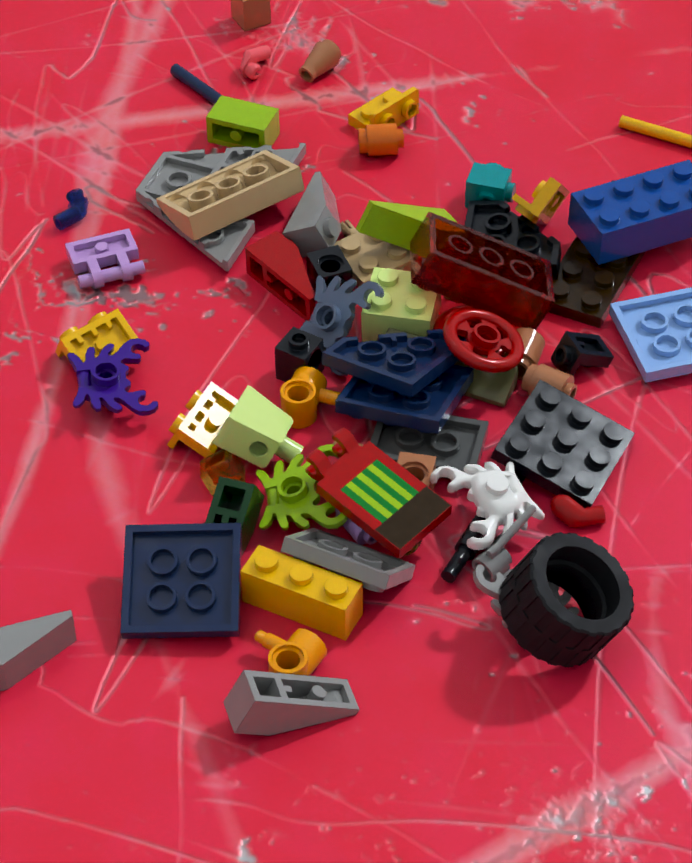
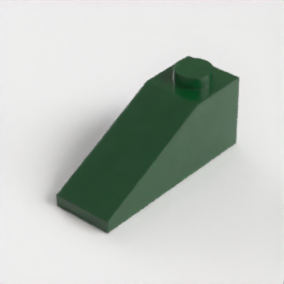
M220 476L205 523H241L243 555L253 535L264 495L254 484Z

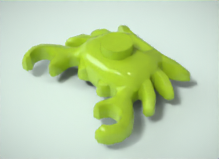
M326 444L317 448L327 457H338L332 451L334 446L332 444ZM297 454L291 460L286 471H284L283 461L278 460L274 467V476L271 479L265 471L259 469L256 471L258 479L265 488L268 504L259 524L260 529L265 530L269 528L275 519L278 520L279 526L284 531L289 528L288 522H294L298 528L306 530L310 527L309 521L306 520L308 518L313 519L327 529H336L344 525L348 518L341 512L337 517H327L335 511V507L329 502L317 505L320 502V495L316 493V486L319 481L311 478L306 473L305 469L311 464L306 461L302 465L304 461L303 454Z

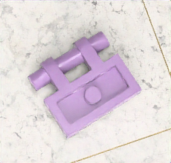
M129 228L65 243L66 254L74 274L88 272L87 274L77 276L80 289L91 286L97 289L104 287V283L119 279L125 282L133 280L136 275L146 273L143 260L130 263L132 260L139 259V251ZM116 264H117L116 267H112V268H108V269H103V270L100 269V268H103V267L112 266V265H116Z

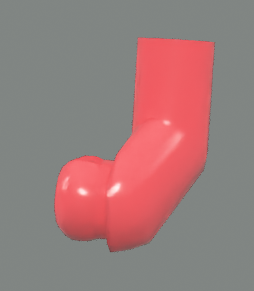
M268 45L245 50L240 65V72L243 77L255 80L260 76L256 72L261 70L260 65L257 63L268 60L271 57V49Z

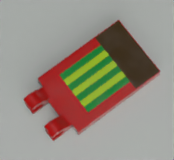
M344 427L332 435V439L337 442L332 447V451L340 457L336 462L331 465L327 456L319 449H315L306 456V461L311 464L305 469L306 473L311 478L319 481L316 486V493L398 559L451 515L452 505L372 442L368 441L361 447L353 434Z

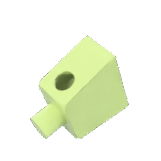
M247 385L212 442L216 446L260 468H266L274 454L290 464L291 460L297 454H301L304 448L286 436L294 422L292 417L249 385Z

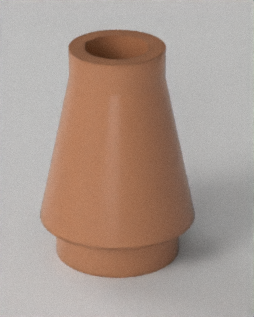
M328 39L317 42L303 66L299 69L300 76L305 81L311 83L320 75L337 66L341 58L339 47Z

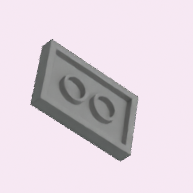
M316 528L285 536L281 552L292 555L293 558L312 565L316 564L325 567L328 571L347 578L352 577L360 580L365 589L374 592H384V590L411 580L416 566L415 564Z

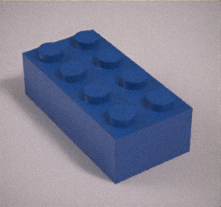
M690 160L571 193L568 225L598 265L692 237V163Z

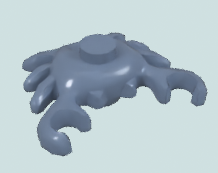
M317 276L314 298L317 303L310 320H305L300 330L322 338L325 351L341 338L348 335L353 325L355 306L357 304L364 309H370L371 305L367 299L372 291L375 292V296L384 297V290L380 284L368 281L351 292L357 285L355 279L351 278L341 285V278L335 276L328 287H326L322 276ZM331 368V371L339 376L349 375L339 373L337 370Z

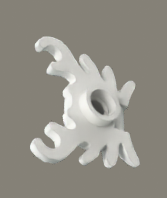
M511 461L506 464L505 471H501L497 464L493 462H486L484 467L478 464H467L463 469L464 472L454 467L441 466L431 473L430 482L432 484L437 483L441 477H447L451 480L447 487L449 493L456 492L462 488H468L467 499L477 507L476 515L486 518V520L473 521L470 524V531L479 532L484 536L483 538L471 537L467 539V547L473 550L489 548L494 541L498 526L504 525L503 535L514 523V519L517 520L531 505L536 507L532 517L538 520L545 518L543 511L529 497L517 478L514 463ZM528 521L520 528L521 530H527Z

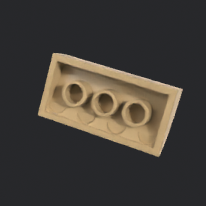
M263 150L160 196L156 200L158 206L170 221L185 235L195 241L305 189L299 166L267 150Z

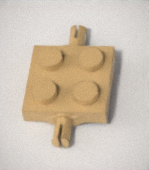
M345 220V223L343 221L340 223L341 232L345 238L336 241L334 246L338 245L352 268L353 279L357 281L358 287L371 280L374 267L411 271L421 266V259L418 253L362 234L357 231L349 220Z

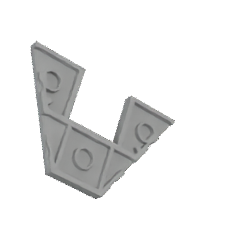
M299 143L298 148L277 150L272 149V145H263L258 148L249 146L226 148L225 153L205 154V149L188 152H163L137 187L136 199L222 269L229 271L254 234L255 221L243 218L194 241L170 221L158 206L156 198L263 150H267L298 166L306 155V143Z

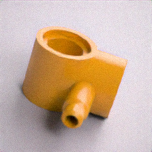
M302 366L297 368L292 378L281 386V410L292 417L294 422L291 428L302 429L311 426L317 419V406L319 402L335 406V400L340 395V392L326 389L327 380L325 376L313 367Z
M303 628L297 629L287 641L262 630L257 631L254 637L256 642L270 650L268 654L269 672L310 676L327 655V648L321 638L312 631Z

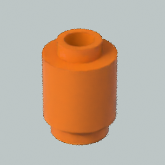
M396 123L366 125V128H358L359 153L367 154L368 157L398 155V148H404L403 129H397Z

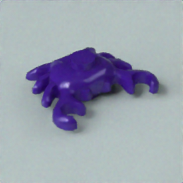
M130 339L113 355L111 353L114 351V344L110 343L101 350L96 358L94 357L95 349L89 347L85 354V362H82L74 353L69 352L67 357L76 372L78 381V392L73 401V407L79 408L85 401H89L95 412L101 411V405H104L110 412L120 413L122 411L120 404H122L139 416H148L158 410L157 401H153L149 405L140 404V402L145 400V390L128 392L131 388V382L126 378L129 373V367L125 365L139 364L141 362L140 354H135L132 351L142 350L147 352L149 351L150 343L144 339Z

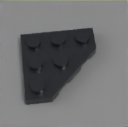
M502 200L469 201L464 224L466 232L460 243L456 263L458 275L510 276L558 274L562 253L560 241L553 236L548 238L543 235L539 230V226L523 215L518 217L511 212L510 206Z

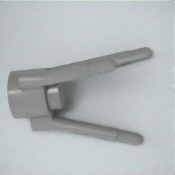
M531 505L521 514L503 535L501 533L489 548L472 561L473 570L478 564L483 565L485 568L483 575L490 582H493V577L498 572L502 573L504 580L507 578L506 576L511 572L509 565L512 563V557L504 546L536 511L534 505Z

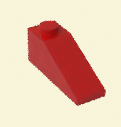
M275 231L246 247L247 274L301 318L309 321L315 308V295L297 245L278 231Z

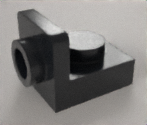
M569 331L564 333L551 356V360L558 370L574 376L580 365L584 367L608 368L614 358L599 335Z

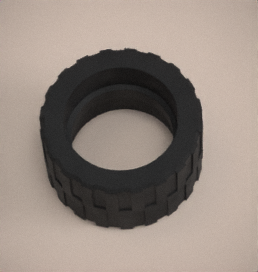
M553 533L551 536L541 539L502 582L500 587L501 594L499 595L502 618L506 622L510 634L532 656L554 666H580L589 659H592L629 623L631 613L634 610L633 589L620 563L603 546L575 533ZM548 582L556 584L568 592L578 603L584 618L564 607L553 594Z

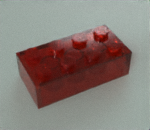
M428 212L410 241L411 283L417 285L422 290L433 291L455 303H463L475 309L492 312L504 318L515 327L532 328L535 330L555 303L551 261L432 212Z

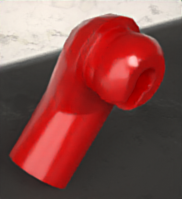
M558 494L551 500L552 513L570 528L604 524L606 521L602 505L584 508L570 496Z

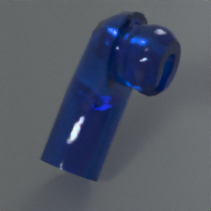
M76 188L69 191L66 195L69 201L68 208L53 216V221L59 230L73 225L86 216L89 201L87 197H84L82 189Z

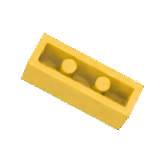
M257 546L240 571L243 602L342 640H347L363 614V583L264 546Z

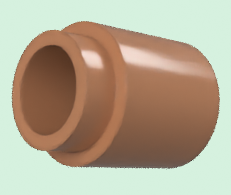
M532 328L516 329L524 343V356L517 365L518 380H523L524 374L531 364L538 365L545 347L543 336ZM507 352L504 353L503 358L508 355Z
M543 363L540 365L531 364L527 368L521 388L528 392V396H530L541 379L575 398L577 385L574 384V376Z

